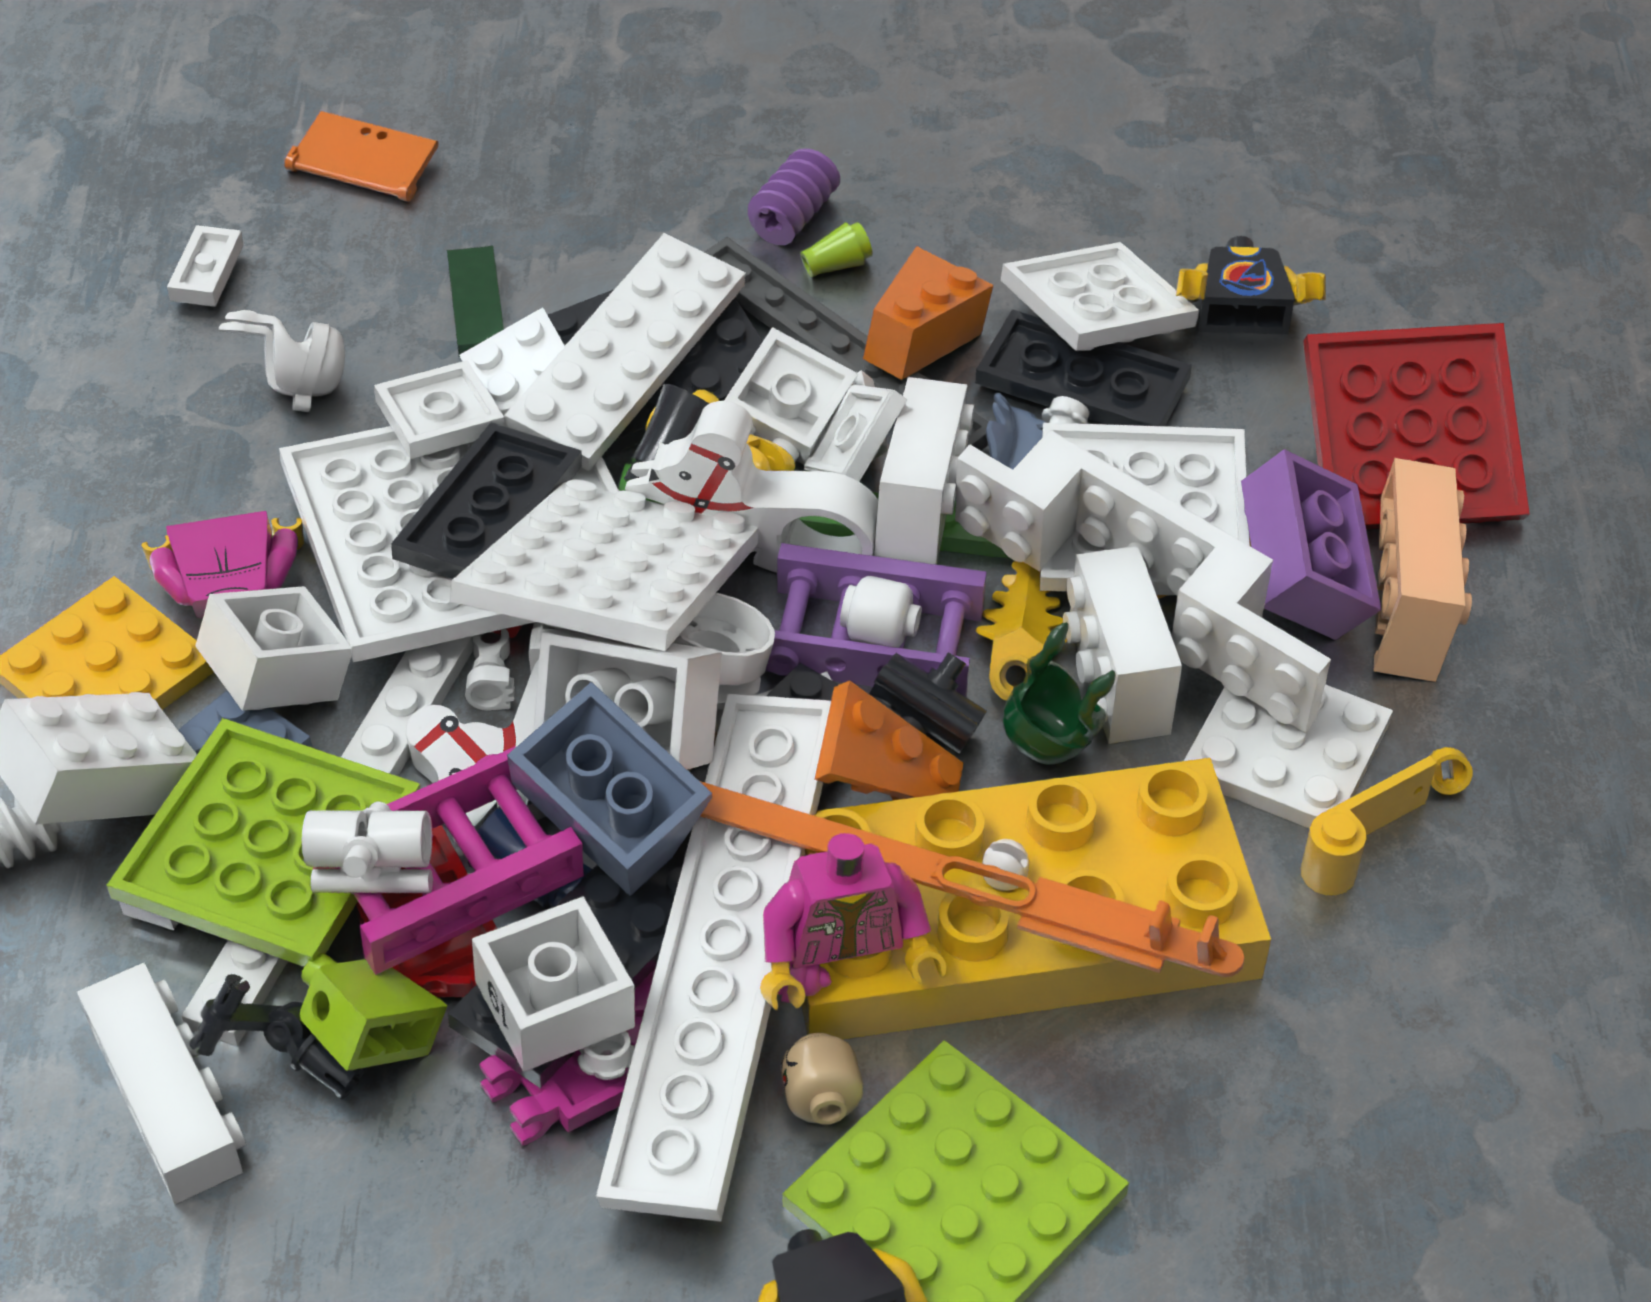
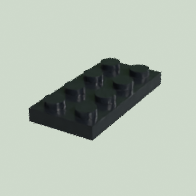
M1012 309L978 365L975 383L1048 407L1051 406L1053 399L1056 397H1070L1087 407L1089 410V420L1105 425L1165 427L1190 380L1192 365L1120 342L1098 346L1088 351H1076L1041 318Z
M491 422L391 543L392 559L454 579L561 484L572 480L582 467V450Z

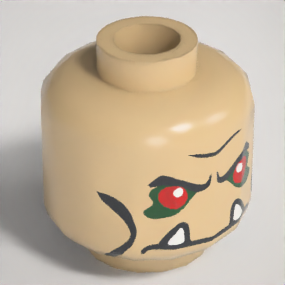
M813 1033L801 1037L786 1051L781 1060V1078L787 1105L793 1114L802 1120L823 1125L836 1123L856 1109L863 1097V1082L856 1054L848 1042L826 1033Z

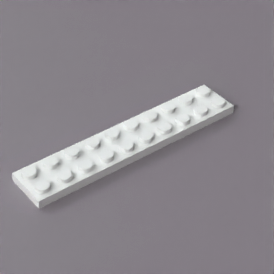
M728 694L713 749L712 763L709 764L705 783L815 815L823 782L814 780L831 701ZM699 817L694 824L596 1194L601 1208L713 1221L722 1220L771 1005L761 995L760 990L762 979L767 973L772 971L771 962H765L763 912L765 906L784 883L788 882L794 861L806 855L804 848L704 817Z

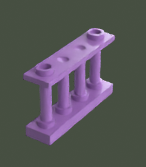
M781 543L777 557L778 593L788 594L780 629L779 631L774 630V643L765 671L778 675H788L799 663H802L819 674L828 672L832 681L845 683L850 680L857 685L873 687L879 672L885 664H888L896 652L926 672H929L932 667L937 670L949 652L966 663L955 682L959 684L956 691L967 697L970 658L956 655L963 619L982 620L987 572ZM866 576H874L907 584L913 592V604L921 606L922 613L943 616L936 652L904 649L906 637L899 648L852 641L848 636L847 627L840 625L841 608L849 585L857 586L859 581ZM809 597L839 601L831 638L800 634Z

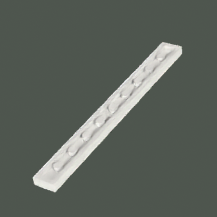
M472 636L407 650L341 757L399 776L411 756L406 737L407 720L415 711L423 706L442 704L473 652ZM228 940L181 1016L183 1023L186 1022L193 1032L198 1030L203 1021L201 1018L202 1008L208 1000L216 998L225 982L226 976L229 974L239 975L243 977L240 983L247 980L250 984V989L246 992L241 1003L263 1004L288 961ZM224 1031L220 1041L238 1046L246 1031Z

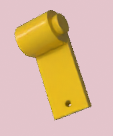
M1428 756L1318 815L1310 826L1301 863V877L1305 884L1317 893L1337 896L1351 889L1358 874L1367 839L1366 835L1426 804L1437 762L1431 756Z

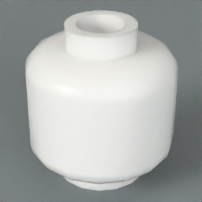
M866 576L859 581L857 586L849 585L841 608L840 625L847 627L848 636L854 642L899 648L906 636H916L922 607L913 604V592L907 584L874 576Z

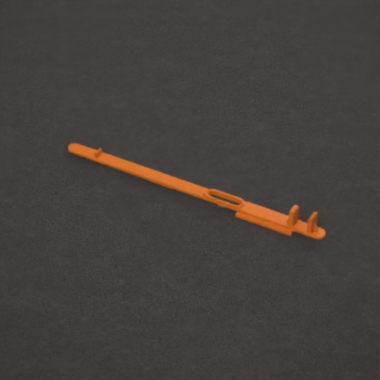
M701 782L712 792V799L700 817L817 853L827 852L828 843L835 835L841 833L856 835L861 838L864 845L871 843L878 846L884 862L899 865L915 883L970 899L971 902L978 906H993L1022 915L1017 925L1019 930L1158 973L1161 972L1165 960L1220 977L1234 976L1244 966L1242 949L1233 942L1219 938L1218 917L1208 916L1200 933L1180 927L1181 919L1171 917V906L1165 901L1159 900L1155 911H1151L1039 877L1037 883L1025 876L1002 870L993 865H985L958 856L949 857ZM951 869H962L1024 888L1029 892V895L1024 900L1013 901L948 881L944 878V875Z

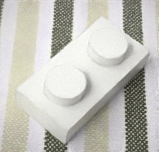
M196 225L167 286L170 301L216 307L244 245L241 231Z

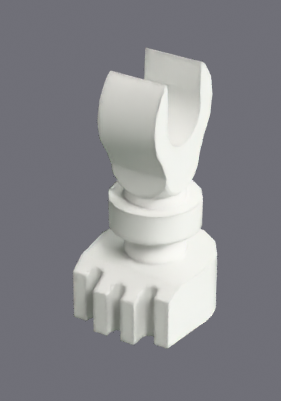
M501 629L500 640L492 644L483 642L482 634L472 636L473 653L476 660L474 661L473 669L467 676L465 691L467 702L474 708L485 711L510 709L511 701H514L515 686L514 678L510 677V669L506 668L504 660L510 654L508 631Z

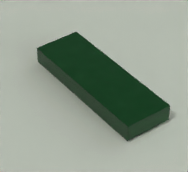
M493 246L447 250L459 355L504 330Z

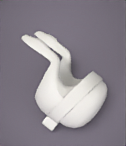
M250 310L229 312L225 316V320L233 322L222 323L219 327L220 331L264 337L265 368L268 384L276 392L293 397V411L309 412L312 396L330 394L338 386L345 364L344 340L341 333L337 329L329 327V324L312 322L304 342H296L290 337L282 322L275 316L258 314Z

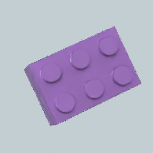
M1285 449L1241 481L1245 505L1244 511L1247 517L1251 547L1273 559L1264 609L1334 640L1342 637L1381 611L1357 484Z

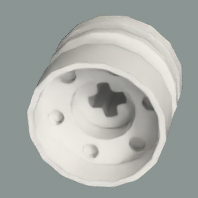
M719 593L713 595L673 642L722 651L715 732L719 730L728 694L758 695L761 681L760 676L765 673L775 637V631L769 619L755 607L737 598Z

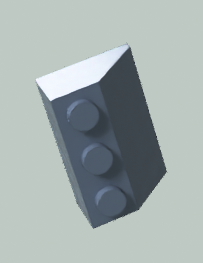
M592 682L507 754L512 784L561 831L571 827L582 842L583 852L630 896L674 856L712 799L711 791Z

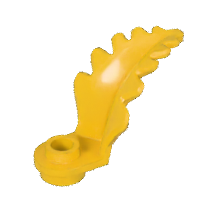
M1017 561L1012 562L1011 565L1017 574H1006L1001 579L1002 584L1008 591H995L992 595V599L1004 607L985 609L982 613L983 617L995 624L978 626L975 630L979 635L993 640L989 672L990 684L994 692L1006 701L1015 687L1006 680L1007 670L1011 666L1018 665L1024 668L1027 673L1026 664L1028 659L1043 649L1051 629L1063 623L1062 617L1047 612L1050 609L1060 607L1061 602L1057 597L1046 596L1051 591H1040V571L1025 562Z

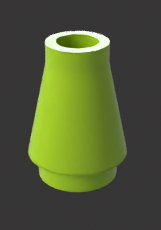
M845 222L810 248L801 251L800 256L807 273L812 278L822 273L862 266L865 259L873 256V251L863 226L859 222L852 225Z

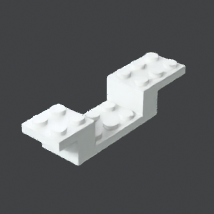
M1049 430L1013 470L972 445H969L957 457L955 521L959 522L968 533L978 537L982 536L1000 547L1014 561L1025 562L1038 571L1042 569L1075 531L1080 533L1090 544L1107 550L1139 546L1148 573L1162 581L1178 596L1172 639L1179 659L1185 665L1201 669L1219 680L1231 693L1247 697L1267 709L1269 714L1277 721L1291 724L1304 733L1317 719L1331 659L1262 618L1273 559L1052 430Z

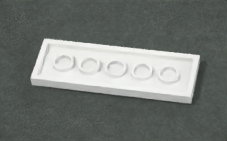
M663 233L504 415L505 427L582 450L581 468L590 471L744 287L746 272Z

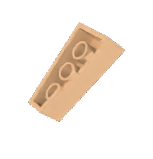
M1395 458L1381 496L1379 550H1382L1383 553L1378 572L1377 590H1382L1383 593L1381 611L1376 615L1375 634L1384 636L1379 650L1374 655V672L1436 682L1458 624L1465 625L1469 619L1472 595L1464 591L1469 572V559L1462 557L1467 529L1466 524L1459 523L1464 502V492L1457 490L1455 468Z

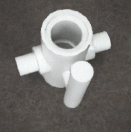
M374 802L363 811H308L306 813L302 828V853L306 866L341 867V869H313L311 874V889L313 893L432 892V870L401 869V867H427L429 865L432 851V824L429 812L391 811L387 804Z

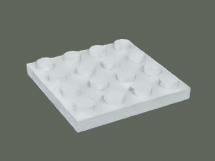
M1043 423L1042 438L1049 430L1054 431L1250 546L1249 529L1244 511L1245 505L1241 481L1246 478L1244 429ZM1075 531L1040 570V591H1067V578L1074 577L1076 554L1107 549L1090 544L1080 533ZM1149 574L1156 595H1176L1162 581Z

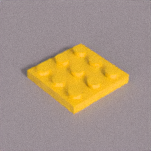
M115 576L0 655V684L18 699L36 696L66 697L82 696L84 694L111 695L141 692L149 693L162 710L206 679L214 671L195 647L196 639Z

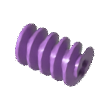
M809 148L798 149L791 153L786 162L781 164L777 172L770 177L768 182L761 187L748 204V217L756 233L765 241L774 245H786L792 242L795 235L801 232L804 225L811 220L813 214L819 211L822 204L829 199L831 193L835 192L840 185V173L836 165L824 154Z

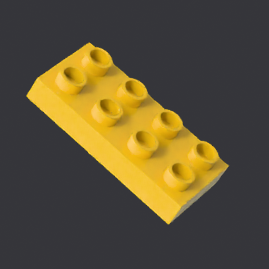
M1211 758L819 810L814 815L949 857L958 856L979 863H983L985 851L993 842L1001 839H1012L1023 845L1029 858L1027 878L1032 882L1037 883L1039 877L1151 911H1155L1159 900L1165 901L1171 906V917L1181 919L1180 927L1200 933L1208 916L1218 917L1219 938L1233 942L1242 949L1244 966L1234 976L1220 977L1165 960L1161 972L1158 973L1019 930L1017 925L1022 915L993 906H978L971 902L970 899L916 883L919 887L931 931L926 933L928 942L937 947L946 962L947 971L945 976L941 977L936 969L934 958L929 957L923 959L918 965V974L921 977L922 984L913 978L905 964V955L911 946L909 939H903V948L819 964V966L824 967L831 977V984L828 987H822L815 995L805 996L801 1007L807 1035L826 1033L844 1040L1263 979L1271 937ZM805 849V854H806V855H811V854H816V853H817V852H814V851ZM951 869L944 875V878L948 881L1013 901L1024 900L1029 895V892L1021 887L1008 891L998 890L990 886L983 876L962 869Z

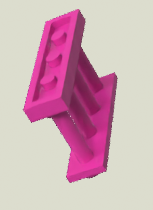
M516 746L499 754L487 755L481 758L475 765L387 804L391 811L429 812L432 829L445 824L475 872L450 884H443L430 862L427 867H405L406 869L432 870V892L422 893V897L396 909L389 907L381 893H353L370 920L360 925L364 956L375 975L583 876L582 842L574 830L569 827L557 834L546 835L517 792L518 789L512 784L507 754ZM496 800L527 847L503 859L494 858L466 813ZM312 867V869H341V867Z

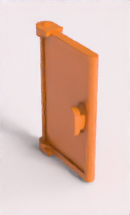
M320 111L298 147L292 146L285 158L284 165L285 169L296 172L300 170L398 196L399 200L409 202L417 191L416 183L436 152L439 142Z

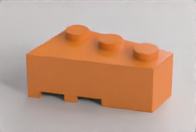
M916 246L873 310L863 360L901 380L982 334L994 285L977 277L973 270L957 267Z

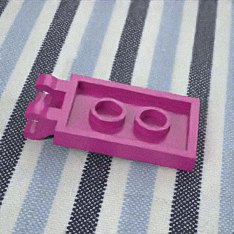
M655 969L634 990L635 1027L627 1030L631 1045L633 1046L637 1042ZM579 1049L542 1088H539L514 1071L497 1056L492 1055L480 1063V1069L486 1076V1079L480 1081V1086L493 1103L512 1094L520 1083H523L531 1096L522 1098L510 1106V1112L516 1119L515 1122L510 1124V1129L521 1145L525 1146L542 1137L551 1125L558 1120L569 1133L619 1107L629 1068L625 1069V1073L621 1077L612 1080H602L594 1075H588L582 1071L578 1064V1057L581 1055Z

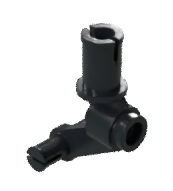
M229 974L226 976L225 982L216 998L208 1000L201 1010L203 1021L189 1042L193 1050L199 1047L196 1053L203 1056L212 1055L224 1031H263L266 1041L273 1049L279 1052H289L292 1058L290 1067L296 1072L304 1069L336 1093V1096L341 1100L349 1095L360 1081L356 1076L359 1078L363 1076L365 1068L347 1071L338 1063L301 1021L300 1010L303 1002H289L283 1006L241 1003L246 992L250 989V984L247 980L240 983L243 977L239 975Z

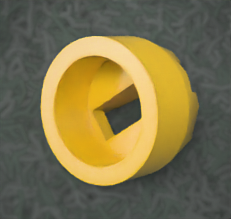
M1443 747L1431 753L1430 756L1437 762L1431 786L1437 792L1446 795L1457 794L1470 784L1473 776L1472 766L1461 751L1453 747ZM1448 760L1452 778L1443 779L1441 763Z

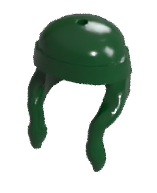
M1067 622L1056 626L1046 638L1043 649L1028 659L1026 677L1023 683L1013 688L1006 701L1002 719L1003 728L1012 744L1028 758L1045 765L1064 763L1081 753L1092 743L1094 737L1104 726L1106 719L1105 710L1098 704V701L1110 692L1116 677L1113 669L1097 677L1090 683L1087 693L1081 700L1080 689L1075 679L1067 670L1051 661L1065 644L1069 628Z

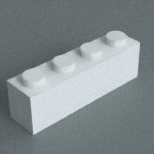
M141 963L77 991L89 1027L174 1205L242 1174L243 1170L237 1149L246 1146L244 1137L232 1112L221 1116L215 1105L216 1102L223 1100L212 1071L209 1067L198 1071L192 1059L200 1054L196 1053L199 1048L193 1050L189 1045L190 1040L194 1036L188 1024L185 1022L176 1027L171 1017V1014L178 1012V1007L166 980L163 979L154 983L145 963Z

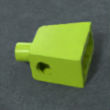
M320 953L313 962L308 961L302 970V980L309 988L300 1010L301 1021L344 1069L349 1071L429 1055L448 1007L442 1000L392 967L375 975L366 959L337 963L327 954Z

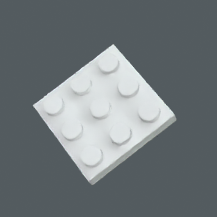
M1121 242L1005 263L1002 267L1001 281L1076 351H1088L1098 346L1117 342H1131L1137 338L1156 334H1171L1176 330L1196 326L1199 309L1185 297L1176 296V290Z
M1325 685L1317 719L1304 733L1291 724L1277 721L1269 714L1267 709L1245 696L1231 693L1224 687L1184 761L1211 758L1223 795L1310 829L1312 821L1318 815L1355 795L1390 724L1393 710Z

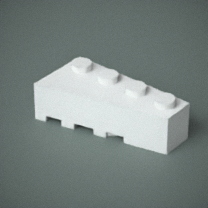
M908 377L903 394L908 400L897 417L880 479L874 556L937 565L946 515H953L957 457L967 448L968 435H971L974 405L965 404L967 384Z

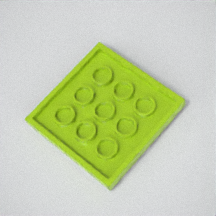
M222 718L108 882L107 888L110 897L119 902L304 967L308 961L313 962L318 954L327 952L358 902L353 893L312 892L311 874L313 869L306 866L302 853V828L306 813L308 811H363L374 802L391 803L421 789L420 783Z
M943 1040L782 1193V1206L809 1229L819 1232L823 1240L848 1231L855 1232L861 1236L871 1249L877 1248L905 1260L913 1268L928 1302H1024L1127 1195L1129 1182L947 1041Z

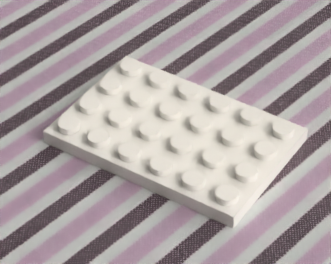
M570 480L561 484L451 581L449 602L665 652L757 546L759 528L745 524V519L738 514L721 512L710 516L695 513V507L688 503L672 501L661 504L647 501L646 497L641 493L632 491L611 493L596 489L597 486L589 481Z

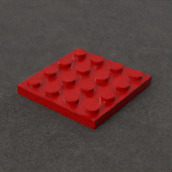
M1504 323L1307 334L1303 344L1318 466L1358 485L1366 530L1380 529L1381 496L1395 458L1455 468L1457 490L1464 492V502L1459 523L1524 520L1530 515Z

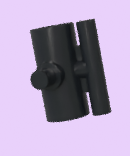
M896 652L888 664H885L874 681L875 684L869 695L900 715L901 718L923 734L931 735L958 754L962 752L987 713V710L956 691L959 684L955 680L966 663L949 652L937 670L932 667L929 672H926Z

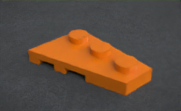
M849 680L834 687L814 780L828 784L835 781L851 784V790L864 794L876 791L890 795L892 800L959 792L964 765L961 760Z

